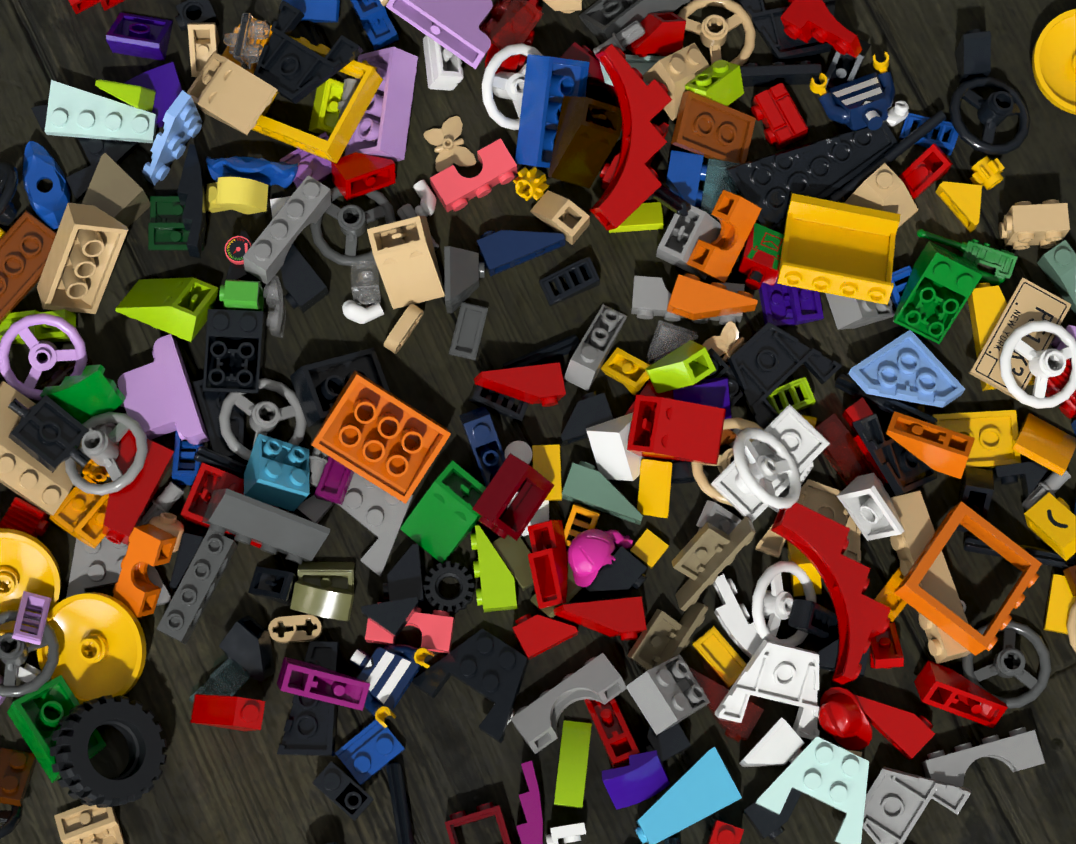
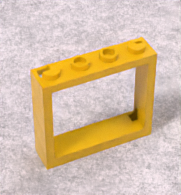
M291 37L322 57H325L331 50L323 44L315 46L304 37ZM354 59L339 71L361 81L328 141L266 117L265 115L274 101L277 92L273 96L270 105L265 108L258 118L255 127L251 130L337 164L383 79L377 73V68L369 65L365 60L360 63Z

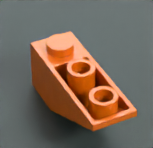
M678 274L667 308V312L691 320L755 311L758 300L753 299L754 296L744 291H738L737 293L729 291L725 285L712 282L710 285L701 282V279L695 275L685 274L683 276Z

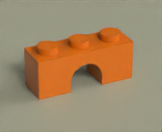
M723 190L711 213L721 223L720 234L711 243L698 239L687 265L725 283L762 208L739 195Z
M152 524L134 527L129 536L126 555L121 562L122 569L119 579L113 588V597L124 603L134 613L136 618L154 614L161 588L154 585L148 578V564L154 567L169 563L177 539L176 536Z

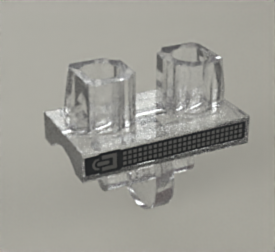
M243 13L240 27H234L233 33L224 35L223 42L230 47L229 53L241 63L242 68L250 69L251 63H258L263 46L256 44V40L267 39L270 27L266 21L255 20L250 13Z

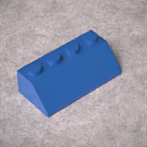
M528 54L515 156L516 164L550 168L563 97H585L590 62Z

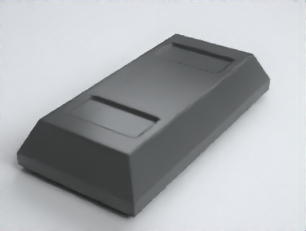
M465 302L461 303L449 355L476 361L488 312L487 307Z

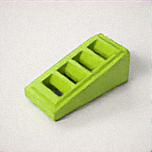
M100 79L96 80L95 86L127 104L149 112L153 110L156 94L154 90L142 86Z
M806 377L776 388L766 398L779 414L783 410L779 411L774 397L779 396L781 404L785 409L789 405L785 396L787 392L790 393L794 403L792 407L797 412L813 406L816 402ZM797 388H800L805 399L801 402L795 390Z

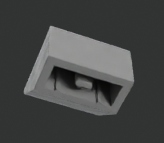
M692 205L688 215L685 217L675 213L657 248L656 257L706 280L707 275L687 265V262L698 239L706 243L715 241L720 234L721 224L707 212Z
M825 293L838 330L855 329L891 318L895 315L891 299H889L888 305Z
M680 654L646 671L626 686L656 735L671 728L710 703L703 688L698 684Z

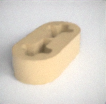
M410 304L389 333L383 346L396 354L421 320L424 311L414 304Z
M314 615L282 616L270 622L268 632L270 637L278 643L308 642L319 638L323 627L322 623ZM309 620H311L313 625H317V629L312 630V635H308L304 630L298 631L297 627L306 626ZM281 622L287 628L293 627V631L284 632V637L280 638L278 633L274 632V629L278 628Z

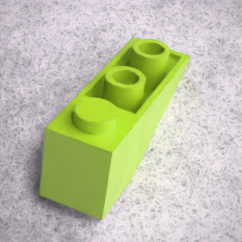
M475 525L476 533H472L470 536L472 550L478 551V561H473L475 578H480L481 588L476 589L477 606L483 605L484 612L517 609L514 577L481 527Z

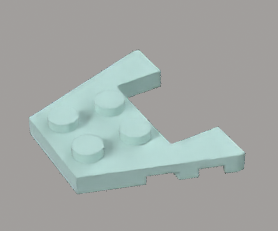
M815 737L757 799L756 804L780 814L791 788H794L846 813L834 839L835 842L839 844H861L869 761L820 737Z

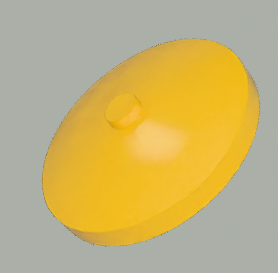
M1076 9L1058 15L1047 24L1037 38L1032 54L1033 74L1040 91L1056 107L1076 115Z
M0 528V613L7 610H18L23 591L50 597V611L58 602L61 588L60 570L53 554L41 541L25 532ZM16 621L1 624L0 636L6 633H13ZM22 623V625L29 626V627H33V628H37V627H35V626H31V625H27V624H23V623Z
M87 592L62 600L48 612L46 621L55 630L60 645L58 665L49 681L62 675L80 704L102 696H124L135 686L145 666L146 640L140 622L124 603L103 593ZM48 646L37 649V658L41 672L48 659Z

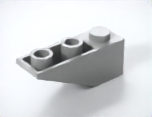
M604 304L602 305L570 359L564 380L588 391L627 319L626 315Z

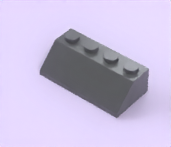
M598 0L581 13L579 17L602 44L612 37L613 32L617 34L634 21L641 22L649 13L674 12L691 0Z
M227 488L213 490L202 520L203 523L209 525L208 530L221 535H224L225 531L235 535L234 540L248 545L251 544V541L261 544L260 550L276 555L277 551L287 554L286 560L297 564H302V561H312L331 530Z

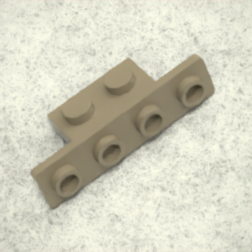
M745 516L729 535L706 522L671 561L674 569L689 577L687 582L676 593L679 609L686 611L690 605L695 604L707 586L712 585L716 581L718 574L734 561L737 553L752 541L756 532L749 517Z
M698 602L690 605L679 623L662 610L657 609L646 625L647 630L641 633L627 656L648 671L679 655L688 646L690 637L696 627L703 623L708 607Z

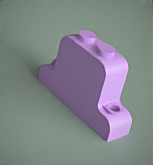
M389 0L386 5L389 10L474 69L479 66L491 46L490 38L479 29L493 7L491 0Z
M172 334L163 336L154 343L152 351L154 362L125 372L119 377L118 388L126 397L120 406L125 407L128 416L139 422L149 440L177 431L181 441L186 439L192 445L202 444L209 441V437L178 342Z

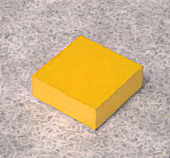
M646 529L630 552L652 569L669 548V545Z

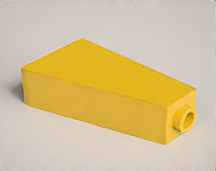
M990 283L977 284L968 298L977 358L1007 305L999 285L990 286ZM1034 375L1030 379L1028 385H1034ZM980 380L982 391L996 389Z

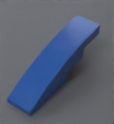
M350 0L374 50L399 40L398 34L380 0Z

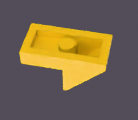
M617 347L600 369L609 377L622 383L632 395H635L649 379L645 369L650 365Z

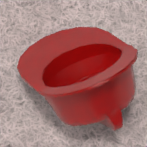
M832 687L824 692L820 700L818 714L819 723L823 730L832 735L838 744L846 749L861 750L868 746L872 739V728L855 695L842 687Z

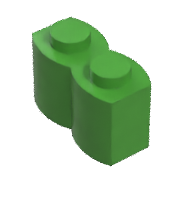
M226 279L225 285L220 286L219 299L223 301V308H227V310L264 311L265 293L260 281Z

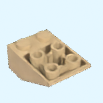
M214 52L187 91V94L192 96L195 106L205 114L248 135L250 130L257 124V120L265 108L270 105L273 96L278 90L231 60Z
M417 216L367 229L373 256L393 309L445 297V290L426 216Z

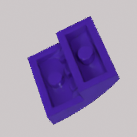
M174 62L146 71L124 83L142 86L156 92L151 113L157 116L156 129L163 127L165 124L163 118L166 111L182 91Z
M764 282L762 283L759 295L765 324L770 322L780 328L818 321L824 318L818 291L777 283L772 286Z
M728 377L702 379L700 383L673 390L674 400L726 409L725 419L731 418Z
M657 750L629 755V766L602 771V781L616 810L645 801L670 785L669 777Z

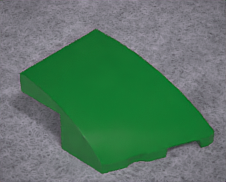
M101 364L86 366L81 375L65 376L60 386L45 387L40 394L42 398L47 395L81 424L95 415L113 412L126 399L123 393L116 387V383L103 375L105 368Z

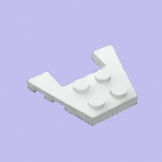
M764 639L716 709L714 715L721 719L742 723L749 697L753 695L799 706L793 730L799 737L812 740L815 737H819V730L817 729V717L819 714V706L817 705L819 654L814 651Z

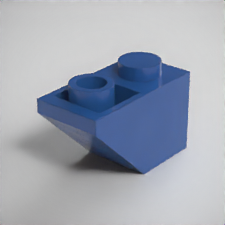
M671 150L666 185L673 193L690 203V205L701 207L703 191L698 190L699 181H705L708 166L702 164L704 155Z

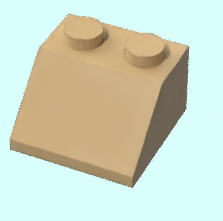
M693 43L659 60L642 76L646 82L656 79V81L666 86L672 101L664 107V110L673 121L677 119L683 92H686L685 85L694 79L696 75L710 67L697 45Z

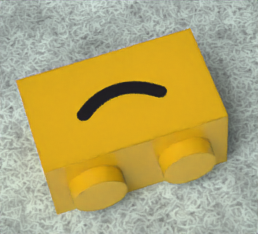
M1048 492L1024 513L1026 523L1037 536L1067 561L1076 553V516L1070 511L1069 505L1062 498L1056 499Z

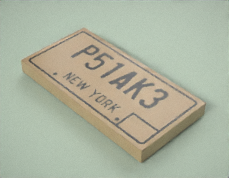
M1022 277L969 374L1016 399L1008 392L1001 377L1000 355L1004 342L1016 328L1029 321L1047 320L1061 325L1072 304ZM1045 331L1032 332L1022 337L1021 340L1036 351L1046 350L1055 335ZM1014 350L1011 358L1012 374L1017 385L1025 390L1033 374L1029 370V360Z

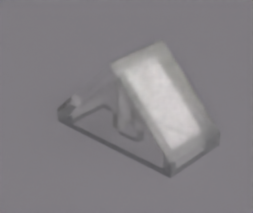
M659 320L647 354L646 363L649 365L654 364L668 355L669 352L671 353L690 340L697 343L698 334Z

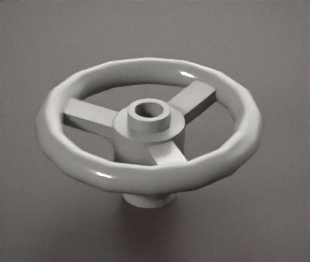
M261 378L259 389H267L279 393L288 400L291 406L279 409L270 401H262L254 405L243 396L246 393L231 392L222 403L219 414L221 435L230 450L244 460L249 461L252 450L239 443L231 430L230 416L234 405L250 416L249 423L255 431L253 446L259 434L267 436L268 433L275 429L278 421L292 417L296 419L294 434L288 443L299 446L304 439L307 422L296 393L282 382ZM260 417H265L268 421H265Z
M117 412L95 415L84 422L82 425L89 429V432L83 436L82 448H79V450L91 458L97 465L105 466L113 482L105 484L88 482L81 477L76 468V461L71 457L65 461L66 473L73 485L87 494L103 496L120 491L133 482L144 467L148 453L147 436L138 421L127 414ZM108 423L117 424L108 436L103 431L93 430L100 425ZM130 429L136 438L137 451L132 465L123 475L116 463L119 455L117 444Z

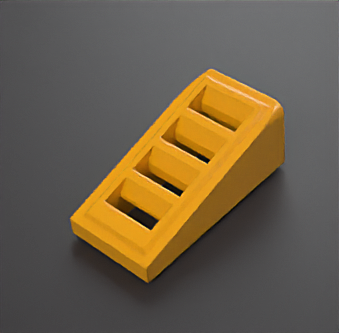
M574 503L564 529L566 546L570 547L572 542L567 539L568 535L576 537L581 533L571 529L573 524L588 530L595 529L601 512ZM576 514L591 518V523L575 518Z

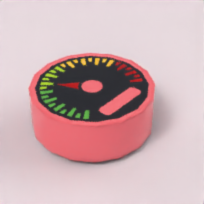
M235 236L229 239L225 245V254L228 260L236 265L244 264L243 256L252 246L250 241L243 236Z

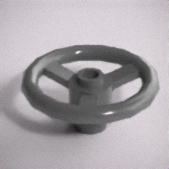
M336 186L331 189V202L343 196ZM375 190L364 194L379 205L364 212L362 208L353 204L346 205L341 209L333 203L325 211L326 214L338 220L342 233L346 235L345 255L333 250L325 241L321 229L322 216L316 224H310L314 244L323 256L338 265L352 267L375 261L372 250L356 256L357 239L366 231L367 224L383 217H385L386 224L397 222L393 206L382 192Z
M18 610L1 612L0 625L9 621H16ZM47 621L40 645L13 639V633H6L0 636V659L5 664L3 685L0 684L1 697H22L35 692L52 677L58 665L60 645L55 630ZM48 646V659L42 672L32 681L16 686L18 666L27 660L29 652Z
M1011 620L1003 630L999 629V631H1004L1002 651L994 656L991 665L974 671V654L970 653L962 657L963 676L985 691L987 690L979 682L994 675L1002 678L1015 677L1029 688V691L1017 697L1002 698L993 695L1006 703L1007 709L1021 708L1035 701L1046 688L1051 673L1050 652L1042 637L1028 625ZM990 623L978 628L977 631L983 635ZM1016 633L1028 639L1039 655L1040 671L1037 679L1024 669L1025 657L1020 650L1015 648ZM1005 659L1010 661V669L1004 664Z

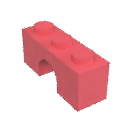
M501 138L477 151L478 160L483 168L476 177L466 178L461 176L454 165L430 177L431 186L446 212L451 210L459 211L472 198L476 196L477 198H482L492 191V187L499 183L505 185L515 178V174L518 173L517 164Z
M417 608L405 627L414 626L422 632L421 648H426L432 652L450 653L455 623L454 617H449V612L433 610L432 614L421 613V608ZM368 619L365 635L367 643L395 644L396 638Z

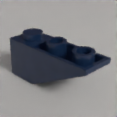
M483 406L461 414L459 417L487 488L506 458L490 414L486 407Z

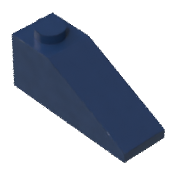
M491 230L480 236L481 239L477 240V248L490 277L565 246V236L563 233L512 230L495 232V230Z

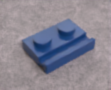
M375 719L336 751L335 754L358 783L362 785L403 752L405 748L388 727L384 728Z

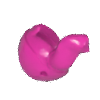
M590 529L579 533L571 542L568 550V562L573 571L575 584L580 587L591 585L602 566L606 564L611 565L612 560L616 561L611 555L615 550V545L619 548L622 546L625 549L633 546V540L630 536H622L617 530L602 531Z

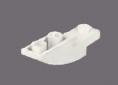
M724 574L717 577L713 586L723 606L716 608L714 613L733 642L751 659L763 640L756 631L754 622L748 624L747 620L750 619L749 613L743 603L738 604L734 596L738 592L732 579L726 580Z

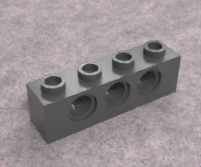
M207 531L156 628L159 632L185 645L187 644L238 546L235 541L213 531Z

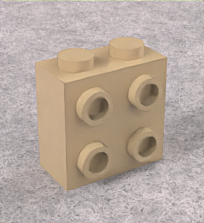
M1046 200L1042 204L1031 205L1030 201L1017 202L1004 215L1003 222L999 223V235L1001 239L1004 238L1005 247L1013 246L1014 250L1028 249L1030 245H1040V248L1044 249L1054 248L1070 230L1068 203H1059V200Z

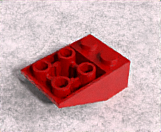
M636 395L627 450L638 456L717 465L726 409L663 397Z
M202 463L182 509V517L185 520L209 528V525L203 523L202 520L213 490L227 488L244 495V479ZM225 531L224 535L235 538L234 534ZM251 541L250 545L257 548L261 547V544Z

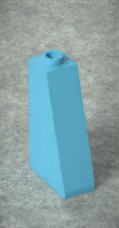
M715 747L710 749L637 821L639 827L635 828V831L642 844L646 842L648 844H657L742 798Z

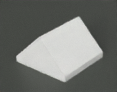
M633 413L586 428L598 471L606 479L634 481L640 475L641 460L643 458L653 459L652 457L638 456L627 450Z

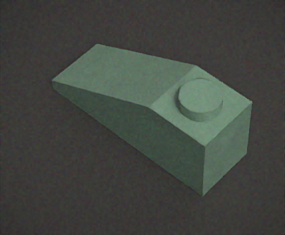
M1064 240L1046 252L1037 264L1064 300L1072 304L1070 308L1076 314V253L1067 241Z
M580 461L579 464L572 463L562 491V499L641 525L643 515L599 471L595 470L594 465Z

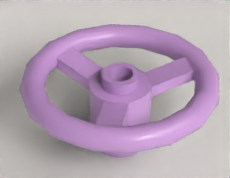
M46 313L27 315L13 323L1 338L0 373L8 385L30 399L38 401L42 399L40 394L43 390L34 388L42 371L51 369L56 361L76 360L74 371L70 376L81 375L87 364L88 359L84 340L76 327L62 317ZM41 324L57 327L68 335L75 349L58 350L55 344L48 340L38 341L28 327ZM18 334L30 349L28 359L32 368L24 383L17 379L11 370L9 361L11 343ZM43 352L48 356V359L42 361L39 359L38 354Z

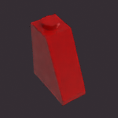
M195 694L190 723L239 731L261 730L265 701L235 696Z

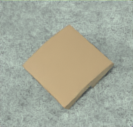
M84 804L54 815L63 844H125L113 806L97 808L96 805L88 806Z

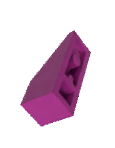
M288 657L283 659L277 680V686L280 691L363 711L370 687L369 682Z

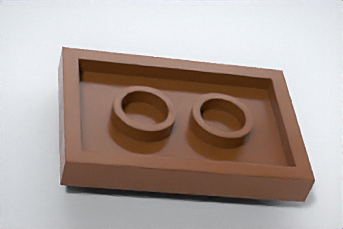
M686 91L682 95L671 144L695 154L704 155V157L728 167L746 163L756 118L694 92Z

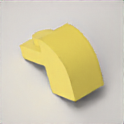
M219 177L218 182L207 184L206 211L215 213L235 210L246 215L266 212L269 185L248 178Z

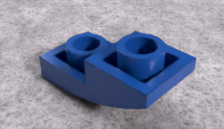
M284 0L304 14L302 20H310L314 23L338 22L340 0Z

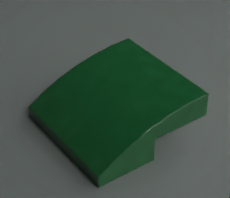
M150 196L148 250H188L186 244L190 231L185 230L182 221L185 205H181L179 196Z

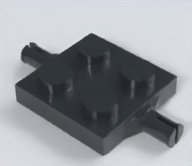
M47 395L29 409L16 398L9 404L8 408L21 417L19 424L10 433L9 438L52 473L63 461L68 460L70 457L82 468L90 461L91 458L78 449L83 436L89 432V429Z

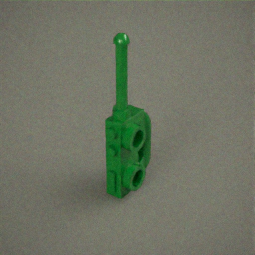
M919 229L916 232L919 238L923 237L959 249V252L963 253L962 258L974 263L976 266L978 263L996 268L995 274L979 270L983 275L980 281L990 283V285H1000L1006 278L1010 279L1018 258L1012 252L990 247L991 244L986 242L981 244L979 240L974 238L972 240L968 239L967 243L963 241L960 243L924 231L923 229Z

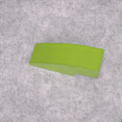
M66 309L47 312L31 310L10 313L0 324V342L9 327L27 315L46 313L62 317L76 327V314ZM41 324L28 327L38 341L48 340L52 343L71 341L67 334L54 326ZM18 334L11 344L26 343Z
M566 720L563 722L554 805L575 808L583 807L592 723Z

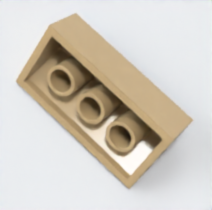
M67 203L37 285L43 309H66L70 312L96 314L128 232L127 226L96 206Z

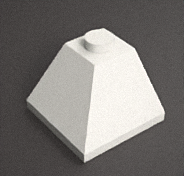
M875 473L857 476L837 495L867 541L900 535L904 532L891 498L883 487L882 481Z
M781 717L739 764L742 767L783 766L788 761L792 763L802 752L800 748L804 741Z

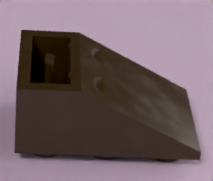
M564 96L548 177L590 188L620 136L622 126L621 109L588 97Z

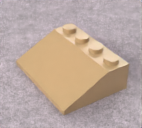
M2 381L0 384V483L39 510L53 516L73 486L65 471V461L52 473L9 438L10 433L19 424L21 418L8 408L9 404L15 398L28 409L36 404ZM81 441V443H80L78 449H79V448H82V441ZM76 462V468L80 472L82 466Z

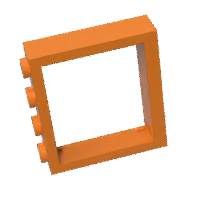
M961 501L948 512L894 593L976 656L985 649L990 651L998 641L995 635L999 629L1003 630L1011 621L1010 612L1013 608L1017 609L1024 601L1026 596L1023 592L1027 587L1030 588L1038 579L1039 574L1036 572L1042 563ZM959 524L1023 572L983 635L918 586Z

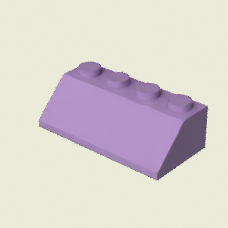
M396 47L361 54L358 56V62L362 63L365 60L369 65L376 67V71L383 81L345 149V156L357 152L391 159L394 162L404 160L418 57Z

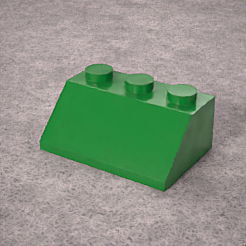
M62 675L45 683L37 691L13 701L7 711V714L52 783L61 778L59 772L53 773L51 766L56 764L55 756H50V747L56 746V741L52 740L53 733L61 728L58 723L62 717L69 715V710L80 705ZM97 729L93 731L89 739V759L107 746Z

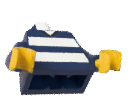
M884 51L885 61L882 63L876 61L875 54L873 55V66L880 72L879 75L874 72L830 88L828 93L825 89L827 84L825 74L820 73L819 75L821 85L816 84L814 79L811 78L810 90L820 95L818 99L830 120L845 124L853 131L868 127L870 130H877L882 126L883 121L888 118L887 109L892 107L895 97L891 72L887 71L889 55L886 51Z
M388 644L384 648L378 647L372 656L358 648L349 662L362 670L357 679L370 683L364 707L384 728L388 727L384 723L387 716L396 718L392 711L420 671L421 666L425 668L430 667L424 660L428 655L434 657L435 654L426 648H416L407 644Z

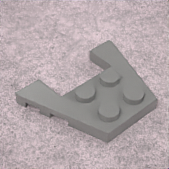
M354 472L342 505H337L378 537L377 541L360 561L381 577L412 502L413 495L405 504ZM315 495L302 502L297 510L312 522L318 524L335 503L316 499Z
M104 537L94 549L76 538L66 598L86 593L88 589L116 584L122 569L121 562L126 555L128 545L122 542L121 544H115ZM148 564L147 575L149 580L161 588L156 606L169 604L172 600L170 593L155 566L153 567Z
M883 767L866 794L863 829L876 844H903L931 799L958 815L972 791L964 787Z

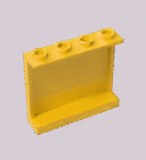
M792 193L786 215L777 284L888 305L894 283H891L895 238L900 223V214Z

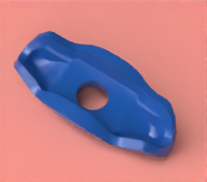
M29 141L25 147L23 162L24 188L33 210L43 223L51 229L59 228L67 203H70V188L62 169L51 154L39 143ZM50 179L53 182L52 189L46 193L40 192L37 188L40 180Z
M207 156L206 158L208 171L215 182H218L219 177H241L259 181L269 185L268 187L279 185L287 188L294 180L298 171V163L270 162L264 158L238 156L230 158H211Z

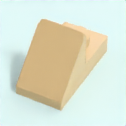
M188 23L187 25L192 77H198L214 52L218 54L220 39L215 23Z

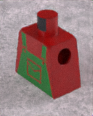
M758 223L754 224L744 244L739 266L740 273L747 275L745 284L754 290L760 289L763 282L771 286L777 283L784 234Z

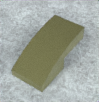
M299 580L294 585L290 609L319 617L349 621L355 594L332 586L323 588Z

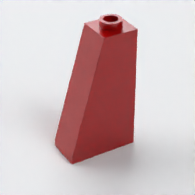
M128 430L118 446L119 455L116 463L123 475L132 465L137 451L136 438L131 430ZM147 439L148 453L143 469L129 485L118 492L109 494L103 523V534L106 535L105 537L115 544H121V542L126 545L129 544L131 532L134 527L140 524L173 461V450Z

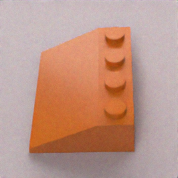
M354 371L340 392L311 445L406 504L451 433L443 425L359 372Z

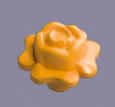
M92 459L82 469L84 475H88L90 479L98 482H104L107 477H110L105 466L97 465Z

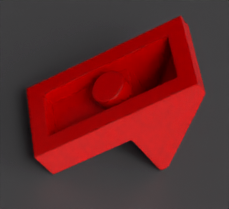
M934 143L899 178L904 182L914 200L936 180L942 179L953 163Z
M890 623L884 633L870 638L869 660L871 668L904 667V656L895 623Z

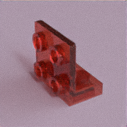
M499 0L490 11V14L493 15L487 23L483 22L479 29L490 38L494 46L501 50L508 45L524 43L544 13L527 0H503L502 2Z

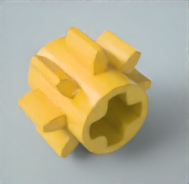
M986 156L971 168L974 174H972L970 180L974 185L984 186L986 190L992 189L1004 179L1001 173L1005 167L998 158L990 160Z
M535 166L530 170L524 167L518 172V177L513 180L516 184V193L520 197L525 198L526 201L532 197L537 201L544 195L543 191L549 187L546 184V175Z

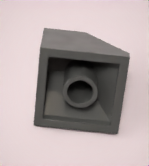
M444 246L445 304L447 313H453L480 286L479 278H485L484 261H479V253Z

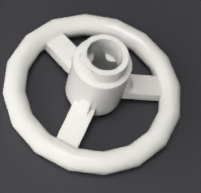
M523 43L505 46L494 54L485 68L481 84L483 103L489 116L499 126L511 130H519L526 64L518 73L507 71L495 73L501 63L512 55L522 54L528 56V54L543 56L535 47ZM493 93L498 98L512 100L519 119L505 117L498 110L493 99Z
M1047 320L1029 321L1016 328L1004 342L1000 355L1001 377L1008 392L1020 403L1036 409L1053 408L1068 400L1076 390L1075 338L1063 326ZM1045 331L1056 335L1065 343L1066 347L1061 350L1046 349L1036 351L1022 341L1021 338L1032 332ZM1014 350L1029 360V370L1035 376L1032 395L1027 394L1017 385L1012 374L1011 358ZM1071 358L1072 370L1067 384L1060 392L1051 397H1045L1048 378L1060 375L1066 367V360Z
M745 428L737 434L733 446L735 465L738 469V474L735 476L738 488L745 494L753 493L763 503L775 509H788L794 505L799 499L801 481L795 462L784 445L772 434L760 428ZM749 439H757L768 445L781 461L774 462L771 458L763 455L759 456ZM745 454H746V456L748 457V459L750 460L748 464H747V461H746ZM787 472L790 484L789 493L786 497L775 496L772 482L777 479V474Z
M778 561L768 567L757 581L752 596V617L755 629L762 640L765 639L796 647L805 640L808 633L797 630L788 639H778L776 637L781 620L790 618L794 602L792 595L783 590L781 573L790 572L798 578L803 586L805 600L817 603V597L813 582L801 567L793 561ZM770 583L772 591L767 590V587ZM765 618L769 619L767 626H766Z

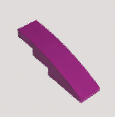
M529 761L521 764L529 792L519 795L527 823L516 827L522 844H543V818L539 788L533 763Z

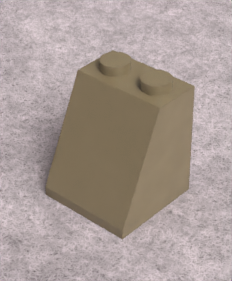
M104 153L99 160L82 204L96 206L128 228L150 207V201L144 190Z

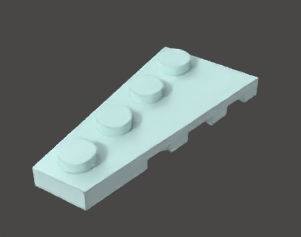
M51 80L45 124L46 135L154 143L157 126L156 114Z

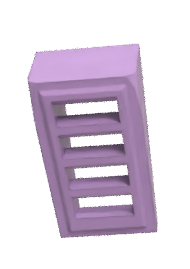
M23 591L12 635L13 639L37 645L41 644L51 602L50 597ZM22 623H23V624H27V625H31V626L38 627V629H37V628H33V627H29V626L22 625Z

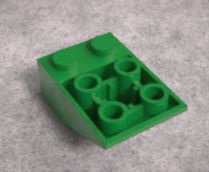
M928 241L913 266L892 321L940 344L982 278V273L974 263Z
M452 460L428 489L400 530L443 564L479 522L478 519L481 516L472 508L486 487Z

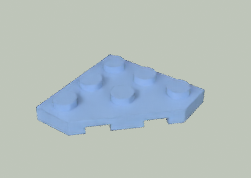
M183 90L166 111L163 122H165L164 132L157 134L150 150L153 152L151 156L152 162L145 163L142 170L145 179L154 186L159 180L165 179L170 171L169 166L174 159H179L183 155L188 140L191 137H196L202 128V119L192 96Z
M908 330L852 367L848 373L866 394L941 408L961 396L965 391V388L911 330Z

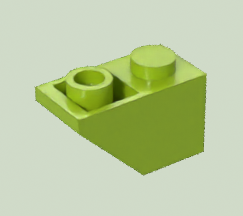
M726 60L715 61L710 67L685 85V90L729 106L744 94L740 65Z
M690 340L645 370L655 391L662 393L694 385L716 371V368L706 347Z

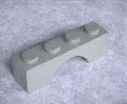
M308 175L243 256L245 271L268 285L283 266L286 255L300 232L309 224H316L331 205V189Z
M634 276L631 314H637V318L653 319V316H662L667 321H680L681 318H685L667 312L672 294L665 287L662 278ZM717 282L725 285L729 291L735 293L744 291L745 284ZM743 313L692 320V322L704 324L708 323V320L719 321L721 325H726L729 321H733L736 324V322H741Z
M601 653L599 656L589 659L575 673L565 676L557 686L544 691L529 706L520 708L510 719L534 754H536L558 738V719L563 710L570 704L579 700L590 699L605 705L627 688L621 675L604 653Z
M1022 727L1009 731L1010 737L999 739L998 735L983 738V745L972 747L971 742L955 746L956 752L945 755L944 750L927 754L929 760L921 763L926 778L962 787L966 770L978 758L991 757L1005 763L1012 772L1041 765L1045 761L1035 730L1027 732L1026 728Z

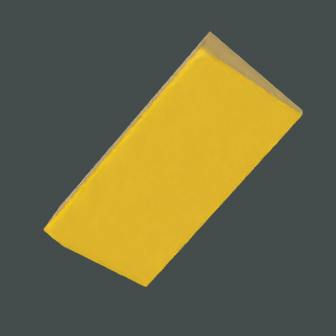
M647 458L641 460L637 510L642 515L668 518L672 462Z

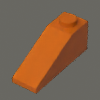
M895 411L886 432L889 437L933 470L958 479L962 478L975 440L974 437Z

